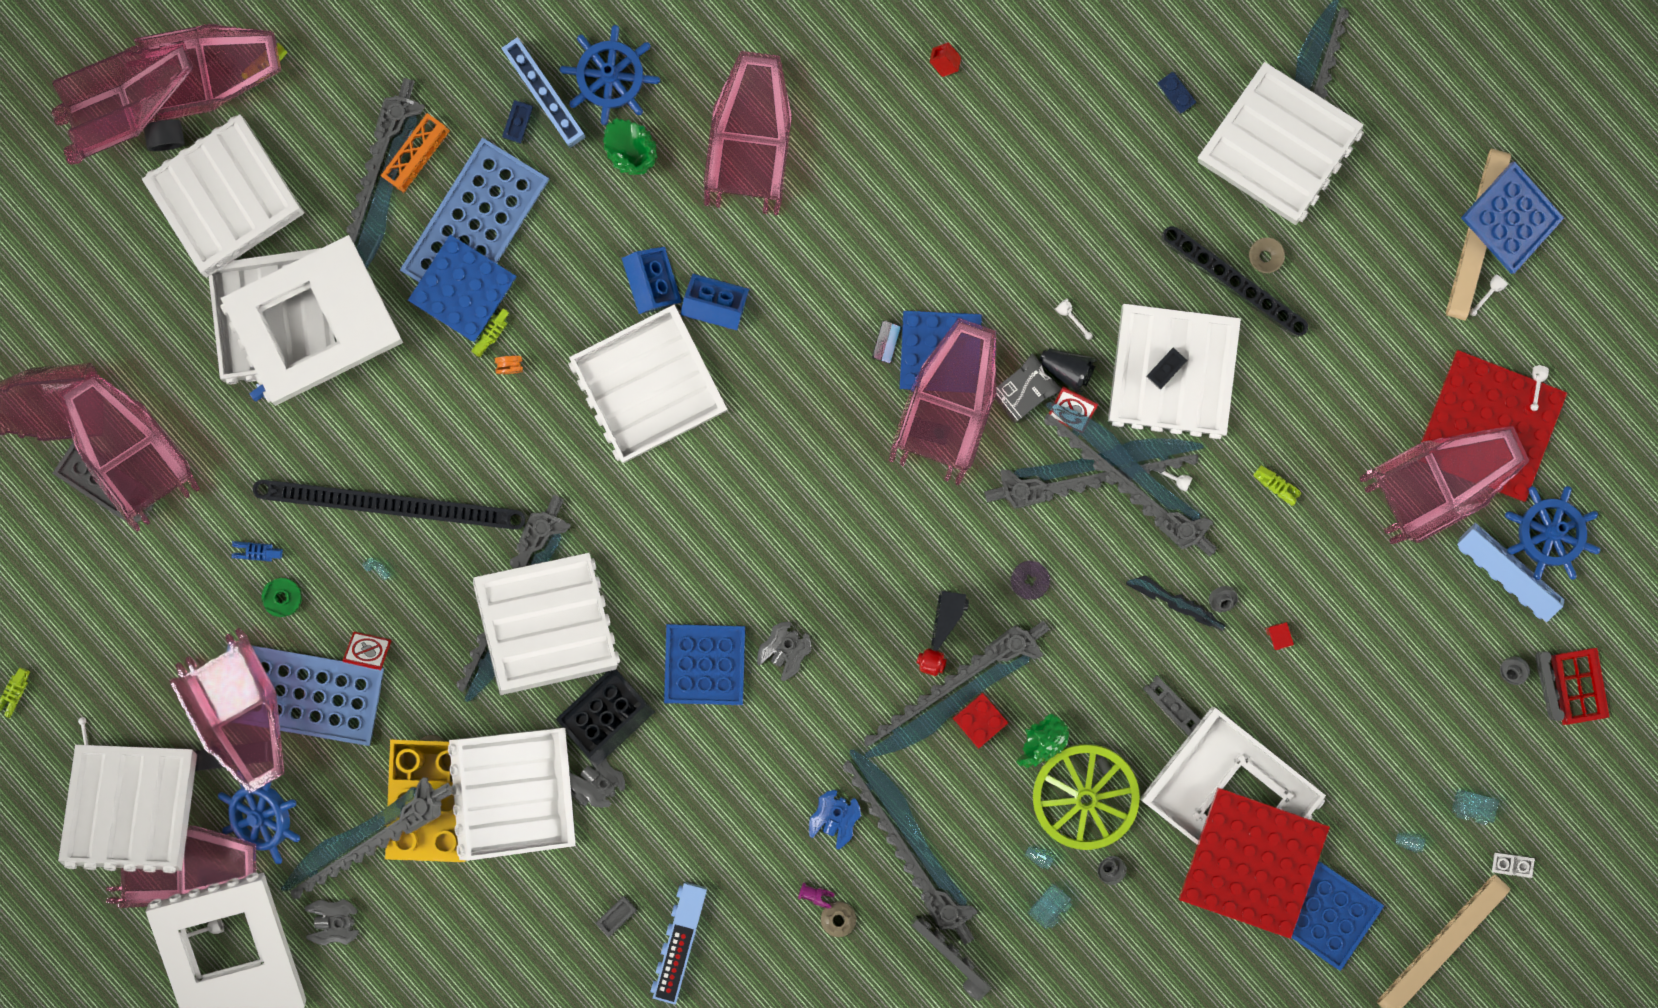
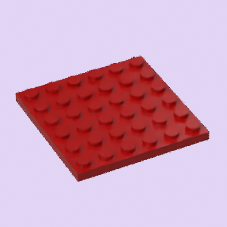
M1456 350L1420 446L1426 443L1510 429L1524 460L1487 485L1486 488L1526 502L1529 487L1533 484L1567 392L1541 383L1537 402L1539 408L1537 411L1531 410V405L1534 401L1537 381ZM1504 438L1432 451L1442 471L1473 483H1477L1513 458ZM1424 456L1416 460L1427 464Z
M1217 787L1178 900L1291 939L1330 827Z

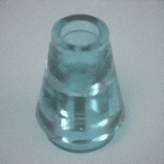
M1397 833L1395 844L1416 854L1417 852L1422 853L1425 837H1421V834Z
M1030 845L1025 853L1028 859L1040 868L1047 870L1050 869L1055 855L1051 854L1052 852Z

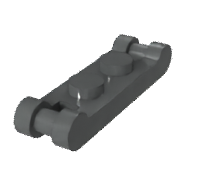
M1539 651L1535 655L1548 717L1554 721H1561L1564 719V712L1559 709L1557 700L1560 697L1558 690L1554 688L1553 684L1555 674L1552 669L1550 670L1549 666L1551 654L1546 651Z
M1157 675L1149 686L1146 685L1143 688L1188 736L1191 735L1196 726L1201 722L1192 710ZM1158 687L1163 690L1159 695L1154 692ZM1192 720L1194 724L1189 728L1186 724Z

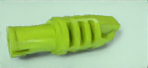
M503 308L498 316L493 314L481 332L479 340L471 350L479 358L490 344L495 343L508 324L504 321L509 314L507 310Z

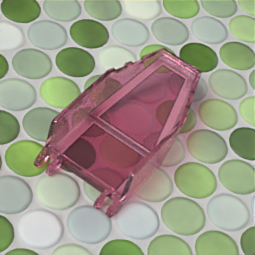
M207 24L134 38L136 46L125 49L126 55L141 54V58L127 61V66L143 64V69L146 71L178 49L184 47L191 66L188 74L147 123L214 111L282 71L275 33L264 30ZM176 57L145 78L150 104L137 106V112L151 110L180 76L183 68L179 57ZM145 116L138 118L139 123L144 119Z
M184 41L160 44L159 48L154 49L143 47L141 51L137 52L126 50L55 79L52 82L53 87L63 102L52 110V116L55 117L54 122L56 125L61 126L70 121L71 129L67 132L73 144H70L63 150L68 164L75 165L81 163L82 159L132 139L142 132L194 69Z
M740 51L730 75L714 104L703 181L704 206H709L711 191L718 192L716 198L717 208L721 206L722 193L764 198V214H767L768 199L776 200L774 215L779 214L790 144L792 114L781 59L778 55Z
M961 318L957 319L922 365L913 383L891 446L890 462L895 460L896 452L899 448L905 450L900 459V465L904 466L910 452L949 466L944 481H949L953 468L959 469L955 484L960 485L966 471L973 465L996 395V331Z
M94 372L88 373L59 392L77 452L93 479L136 532L140 530V526L134 521L133 517L139 514L141 520L146 525L150 524L143 510L177 487L186 498L190 497L188 490L182 485L186 481L190 483L196 492L200 490L192 476L187 460L142 403L135 401L128 394L118 390Z
M1508 426L1422 442L1367 471L1359 479L1361 482H1366L1373 477L1376 478L1377 482L1368 485L1364 490L1368 493L1380 487L1397 523L1384 529L1386 534L1392 533L1399 528L1402 532L1390 538V544H1396L1406 539L1420 543L1486 507L1491 502L1490 500L1503 489V486L1510 479H1513L1529 462V459L1514 427Z
M237 628L235 632L239 639L238 642H235L231 634L225 636L231 650L198 669L194 660L190 656L187 657L186 662L191 673L187 674L184 665L179 662L176 664L179 678H173L169 682L204 749L210 755L212 754L219 761V764L223 768L225 767L249 793H252L284 775L285 770L276 691L253 650L247 635L242 629Z
M188 825L182 871L175 870V873H165L163 870L145 872L143 869H136V871L130 872L121 868V886L106 887V891L109 892L121 891V898L109 897L106 899V902L116 904V908L147 907L155 899L164 900L174 894H186L192 889L199 888L201 890L208 888L209 885L214 883L223 884L233 878H245L251 873H256V844L195 825Z

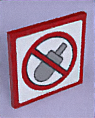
M1062 387L1049 414L1060 423L1083 433L1098 404Z
M353 632L343 662L381 670L392 640Z

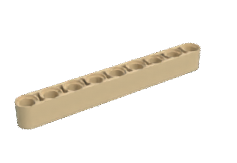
M1490 149L1476 201L1509 165L1510 153ZM1468 227L1446 309V316L1464 321L1467 319L1487 248L1470 227Z
M1496 874L1490 877L1380 996L1377 1004L1382 1008H1403L1508 894L1510 887Z

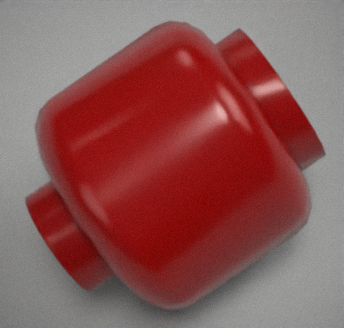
M927 648L924 653H919L916 663L920 664L919 670L921 672L938 676L939 673H943L947 659L944 658L942 652Z

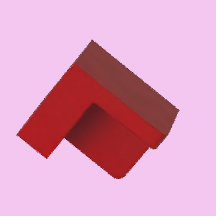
M948 42L932 49L929 62L944 77L958 72L961 57Z
M1287 622L1265 628L1267 635L1271 638L1274 650L1294 645Z

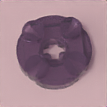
M1025 561L1015 567L1010 583L1015 594L1023 599L1034 600L1043 596L1048 590L1050 576L1047 569L1039 562ZM1027 575L1035 577L1036 580L1033 582V586L1025 583Z

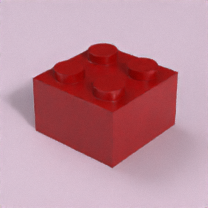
M982 692L952 717L978 749L1008 724Z

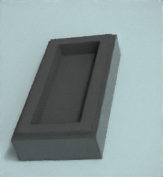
M623 896L595 924L610 937L638 909Z

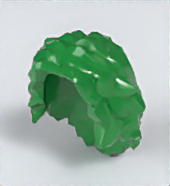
M618 118L613 119L612 123L609 122L604 130V150L607 152V159H610L614 164V168L619 169L621 173H628L629 175H643L649 168L653 167L658 158L656 153L657 143L652 140L651 132L646 131L645 126L636 124V122L632 123L629 119L623 120Z
M1050 713L1039 724H1032L1030 729L1026 728L1027 738L1022 748L1024 755L1018 757L1017 765L1025 766L1026 769L1032 765L1036 767L1041 762L1060 754L1068 744L1069 738L1068 725H1065V721Z

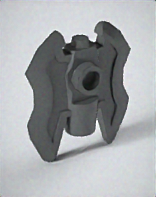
M781 622L773 626L770 637L760 645L758 650V665L765 662L773 653L771 662L781 667L786 661L781 676L782 681H786L800 670V662L804 656L811 652L809 634L805 633L803 639H800V636H798L799 632L796 630L788 631V628L791 627V622Z
M588 758L594 769L588 765L581 773L584 779L569 773L570 786L576 793L583 794L589 800L591 806L609 807L611 803L605 798L613 797L616 794L615 787L619 788V791L622 792L625 790L623 774L620 771L614 770L608 764L607 759L596 765Z
M322 899L305 907L307 912L323 915L315 917L314 926L315 929L324 930L307 935L306 938L324 946L331 942L347 945L358 935L359 930H351L355 920L350 916V913L353 915L358 913V911L348 901L342 899L338 902H327Z

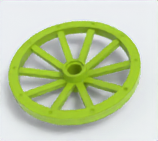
M1077 744L1064 748L1060 754L1055 755L1044 763L1037 774L1033 787V805L1039 823L1057 842L1074 849L1093 850L1114 843L1129 830L1139 808V787L1128 763L1114 751L1095 744ZM1090 753L1085 787H1083L1069 759L1071 755ZM1096 754L1115 763L1114 766L1091 788ZM1064 760L1078 791L1048 775L1049 771L1059 761ZM1121 768L1129 781L1130 787L1097 794ZM1044 780L1075 797L1041 800ZM1131 793V805L1128 814L1098 801ZM1083 795H1090L1092 800L1089 803H1084L1081 801V797ZM1076 804L1054 825H1051L1042 808ZM1094 807L1122 818L1124 821L1115 831L1109 834ZM1081 809L1076 839L1067 837L1057 831ZM1088 810L1101 831L1103 838L1082 840Z

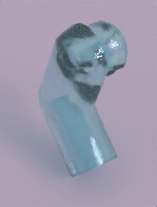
M368 558L363 563L366 571L374 569L383 581L391 576L384 565L373 558Z

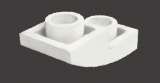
M1495 852L1492 872L1532 878L1535 858Z

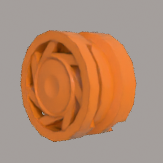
M522 356L495 358V364H497L496 374L522 373L523 367L520 363L522 362Z

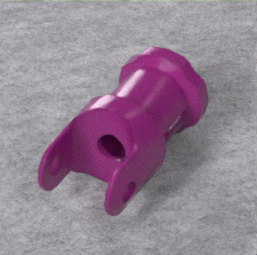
M803 882L798 899L801 900L803 898L812 901L814 905L829 909L831 905L823 902L821 896L834 897L835 894L822 888L816 889L807 886Z

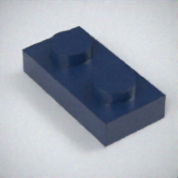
M1173 71L1157 83L1179 115L1196 103Z
M514 100L502 138L522 144L533 106Z

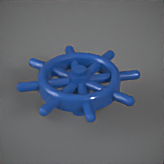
M618 25L612 26L610 41L599 42L593 46L583 35H578L577 40L585 49V52L581 56L577 67L561 66L559 69L562 74L576 75L577 83L581 90V93L570 101V107L575 108L587 99L592 104L602 108V125L608 124L610 109L619 108L626 104L632 108L636 115H642V108L634 100L641 89L642 83H660L658 76L643 75V68L639 57L650 49V43L645 42L633 51L630 47L618 42ZM609 51L608 62L605 63L598 53ZM617 52L627 56L615 66ZM593 59L601 70L588 69L586 67L589 61ZM633 64L635 74L621 72L628 65ZM585 76L599 78L587 87ZM619 80L632 81L633 85L627 91ZM605 84L603 98L593 94ZM613 86L620 93L621 97L611 99Z
M1531 486L1529 487V493L1534 505L1523 516L1510 511L1505 513L1507 519L1519 523L1520 543L1509 547L1507 553L1513 555L1524 550L1532 560L1537 562L1538 564L1533 575L1536 580L1541 579L1545 566L1564 565L1569 578L1574 580L1577 578V574L1571 561L1578 557L1582 550L1593 554L1600 553L1599 547L1586 542V522L1596 519L1598 513L1592 511L1582 516L1574 506L1567 503L1572 491L1569 486L1564 487L1560 500L1547 499L1543 501L1537 489ZM1548 508L1556 509L1553 521H1551L1546 511ZM1537 512H1539L1544 525L1532 521ZM1565 513L1571 521L1567 523L1561 521L1563 514ZM1529 528L1539 531L1541 534L1530 538ZM1575 528L1576 538L1565 533ZM1545 541L1542 552H1540L1534 545ZM1561 541L1573 545V548L1568 554L1566 553ZM1553 544L1559 557L1549 556Z
M237 770L236 777L241 789L233 797L223 792L218 794V798L229 805V821L231 824L224 827L222 833L227 835L234 832L242 843L254 846V852L255 850H270L274 862L281 864L282 857L277 849V845L281 844L286 837L294 842L300 841V836L289 830L290 817L288 809L295 807L297 803L294 799L284 802L282 797L271 788L272 779L252 789L240 770ZM253 794L260 796L258 804ZM245 797H246V799H247L248 804H249L250 807H248L247 805L243 804V801H244ZM242 812L247 815V818L243 819ZM250 825L252 827V831H250L247 828V826ZM269 828L276 831L273 837L269 831ZM260 830L264 839L258 838Z

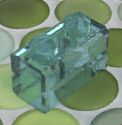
M1458 789L1452 812L1457 813V818L1468 820V817L1476 818V823L1487 825L1488 822L1493 823L1495 820L1499 800Z
M1052 883L1027 913L1045 929L1048 927L1053 928L1059 921L1058 915L1061 912L1066 913L1071 907L1070 901L1072 899Z

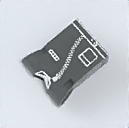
M1032 353L1018 371L996 387L990 394L1011 420L1016 423L1043 400L1060 393L1061 387L1053 378L1044 373L1042 364Z

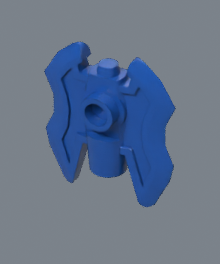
M831 790L819 797L817 811L809 820V836L813 838L825 823L824 833L834 836L838 830L836 849H841L853 836V826L861 817L860 806L855 798L851 800V805H848L843 797L834 799L837 795V790Z

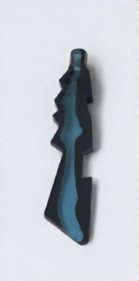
M1146 575L1126 582V585L1154 600L1155 597H1158L1167 602L1169 608L1181 614L1194 617V621L1209 627L1212 626L1220 631H1223L1226 626L1215 619L1211 612H1206L1202 606L1195 605L1194 601H1186L1181 594L1172 596Z

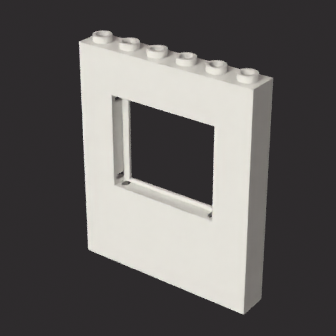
M349 235L220 298L223 303L220 307L225 316L229 315L231 319L229 325L233 333L237 332L240 337L237 340L242 350L246 349L248 354L246 360L251 368H255L257 374L254 376L258 384H263L266 390L263 394L267 402H272L275 406L403 343ZM311 288L337 342L288 365L262 312Z
M1212 706L1191 735L1188 736L1140 797V800L1195 844H1198L1207 818L1204 812L1212 803L1217 787L1223 789L1240 766H1243L1283 798L1276 808L1311 820L1313 817L1311 814L1315 809H1319L1324 804L1326 795Z
M251 873L242 879L233 878L228 880L227 883H214L205 889H192L186 894H174L168 899H155L148 904L146 914L179 1008L305 1007L306 996L264 873ZM244 912L260 959L201 975L185 928Z

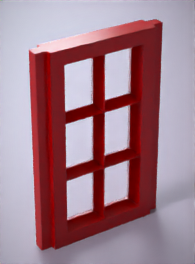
M1590 648L1551 655L1552 670L1555 674V687L1560 697L1558 700L1559 709L1564 712L1562 725L1609 718L1598 649ZM1587 656L1590 672L1579 674L1577 658ZM1573 659L1576 675L1565 676L1563 660ZM1591 676L1594 692L1583 694L1580 678ZM1577 679L1579 695L1568 696L1566 680ZM1595 697L1597 712L1587 714L1584 698ZM1580 699L1583 715L1572 716L1570 701Z

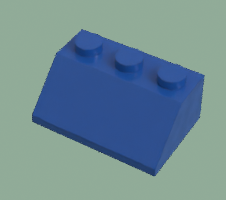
M665 247L636 251L622 258L639 314L653 312L682 302Z
M692 274L684 296L681 315L737 330L749 289Z

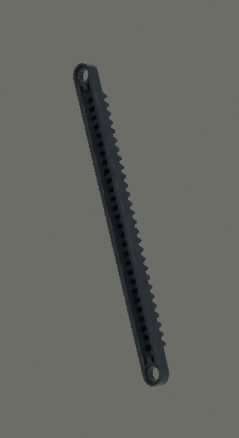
M259 480L253 485L254 496L263 500L513 530L523 528L526 523L524 513L512 509L270 480ZM261 484L268 486V493L265 495H260L258 492V487ZM514 514H518L521 517V523L517 526L513 525L510 520Z

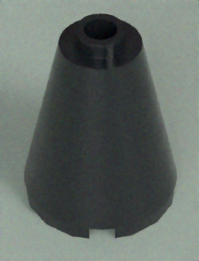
M1049 348L1048 351L1044 350L1040 357L1044 368L1078 394L1083 392L1081 390L1083 385H1088L1096 367L1092 364L1097 362V359L1091 356Z

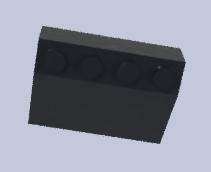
M939 591L930 649L937 651L962 617L963 612L968 610L969 599H966V594Z
M616 669L604 673L556 720L565 728L568 735L584 754L596 765H599L652 716L655 711Z

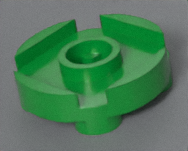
M278 578L265 585L261 599L269 614L276 617L291 616L301 605L302 592L294 581L287 578ZM284 592L287 599L279 603L277 594Z

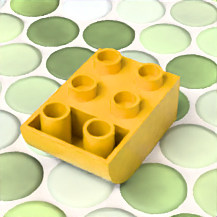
M390 740L387 827L399 820L402 808L414 799L417 785L423 777L428 778V782L434 790L446 783H449L450 786L453 785V778L450 774L451 756L448 753L449 742ZM453 794L441 800V815L416 831H412V833L405 834L403 831L399 841L390 839L385 850V859L466 862L467 860H459L457 854L458 837L455 833L456 816L453 812L455 805Z

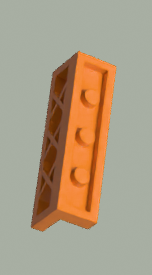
M427 113L380 176L404 193L450 130ZM429 120L436 124L431 132H425L424 126ZM422 137L423 144L420 147L413 148L415 138ZM411 153L409 163L402 164L401 157L403 154ZM399 168L400 175L395 181L388 177L392 169Z

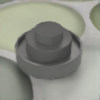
M1221 586L1210 594L1208 601L1214 611L1226 612L1236 605L1238 595L1232 587Z
M1512 656L1503 661L1500 666V673L1508 683L1520 685L1529 677L1530 668L1525 660Z
M1109 856L1101 861L1097 874L1105 884L1116 885L1125 877L1127 867L1119 857Z

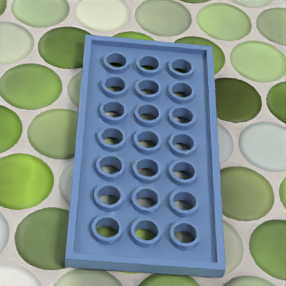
M482 138L400 271L420 282L427 271L423 269L422 262L425 259L433 261L438 254L433 252V244L440 242L443 245L449 237L444 236L442 233L445 226L453 228L452 236L458 240L462 236L469 237L470 242L468 246L474 250L479 246H484L486 248L484 256L497 264L546 186L549 178ZM489 159L493 160L494 167L491 170H486L484 162ZM503 170L511 172V177L508 180L500 178ZM481 176L484 178L482 186L477 187L474 185L473 180L475 177ZM520 180L527 181L528 186L525 190L517 189V183ZM494 186L499 187L501 190L497 197L490 195V189ZM466 193L473 194L474 199L471 203L463 201V196ZM511 196L517 198V204L514 207H509L506 203L507 199ZM488 203L490 211L488 213H481V204ZM456 209L463 211V217L459 220L453 218V212ZM498 214H506L507 220L505 223L500 224L496 221ZM474 219L480 222V227L477 230H472L469 227L470 222ZM488 230L496 231L497 236L494 240L486 238Z
M228 642L216 709L218 719L237 709L233 705L235 698H241L244 705L262 695V693L256 690L257 682L250 669L243 670L240 666V662L244 658L239 649L247 644ZM249 645L259 666L262 662L269 664L270 669L264 675L274 692L275 704H279L282 707L281 714L277 715L278 730L371 746L384 668L376 670L345 663L340 660ZM282 665L287 666L289 669V673L285 677L279 674V668ZM300 669L308 671L307 679L301 680L298 677ZM320 672H324L328 676L325 683H320L317 679ZM340 675L345 676L347 679L344 687L337 684V678ZM240 678L245 679L247 682V686L244 689L237 687V681ZM358 679L366 681L364 690H359L356 687ZM278 685L285 687L286 691L283 696H278L275 692V688ZM297 688L304 690L305 696L303 699L295 697V690ZM317 691L324 694V700L321 703L314 700V694ZM341 695L344 701L341 706L334 704V696ZM355 698L362 700L363 706L361 709L353 707L352 703ZM267 703L263 704L260 712L253 710L233 721V723L270 729ZM295 707L301 710V716L298 719L293 718L291 715V711ZM313 711H318L321 715L318 722H314L310 718ZM337 714L340 717L338 725L330 723L331 715ZM353 717L359 720V727L356 729L351 728L349 725V721Z

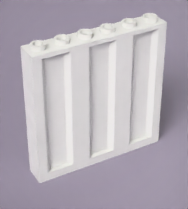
M1264 62L1198 156V163L1294 225H1297L1299 221L1303 222L1308 215L1306 210L1309 206H1314L1318 201L1320 190L1327 188L1331 181L1329 179L1331 174L1338 172L1342 165L1340 163L1342 158H1347L1353 150L1351 145L1354 141L1358 142L1363 136L1364 124Z
M241 115L230 118L228 123L213 129L211 134L205 138L198 139L193 146L181 150L179 155L173 159L166 160L162 166L156 170L149 171L142 178L197 269L206 278L304 214L303 209L247 121Z
M319 249L233 260L209 276L220 379L223 382L237 384L238 380L246 379L247 382L257 381L254 376L257 372L254 367L251 368L246 360L248 356L246 349L242 350L237 340L240 337L237 332L233 333L229 325L231 319L229 315H224L220 307L223 304L220 298ZM311 288L262 312L288 365L337 342Z
M1123 304L1108 422H1112V426L1124 427V424H1130L1133 429H1143V426L1151 427V431L1163 432V429H1170V433L1182 434V431L1190 432V436L1201 437L1202 434H1210L1209 438L1221 439V436H1226L1241 318ZM1174 347L1188 361L1160 390L1146 376Z
M675 305L569 357L571 362L568 365L573 374H578L580 378L577 381L582 391L586 390L589 396L586 400L591 409L595 408L597 412L595 418L599 426H604L606 432L603 434L608 444L612 442L615 448L612 452L616 460H621L622 463L728 411Z
M590 553L474 577L473 586L500 695L616 670L617 663H620L619 654L617 651L614 652L613 644H615L613 633L609 632L610 619L609 615L604 613L605 599L599 593V588H601L600 579L595 577L594 570H596L594 558L590 557Z
M565 728L449 740L448 753L451 756L450 774L453 778L452 787L454 790L452 792L455 802L453 812L456 816L455 833L458 837L457 854L459 860L469 861L576 846Z
M75 745L58 861L68 869L84 866L88 870L104 867L105 870L115 871L116 868H124L123 870L134 872L136 869H143L145 872L163 870L165 873H175V870L182 871L197 754L192 749Z

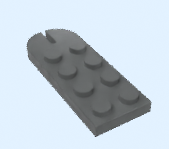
M73 441L52 473L126 522H140L148 516L147 513L136 507L135 503L143 506V509L146 511H151L154 505L153 495L147 487L118 468H115L107 473V475L136 511L126 518L94 476L84 448L77 441ZM96 455L100 466L107 462Z
M915 916L911 920V925L968 977L963 983V988L974 1000L980 1001L992 987L974 970V964L967 957L961 958L959 950L952 943L947 945L944 942L945 937L938 930L933 932L930 929V923L921 916L919 919Z

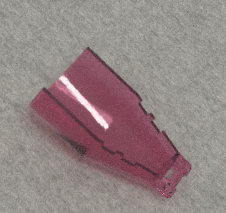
M88 362L31 367L1 380L0 435H5L6 433L17 434L19 438L31 436L37 437L39 441L79 438L63 395L90 377H94L100 383L95 366ZM91 388L73 401L88 437H96L103 434L104 404L103 397L94 388Z

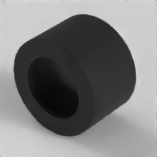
M180 120L155 121L143 127L148 151H166L185 145Z

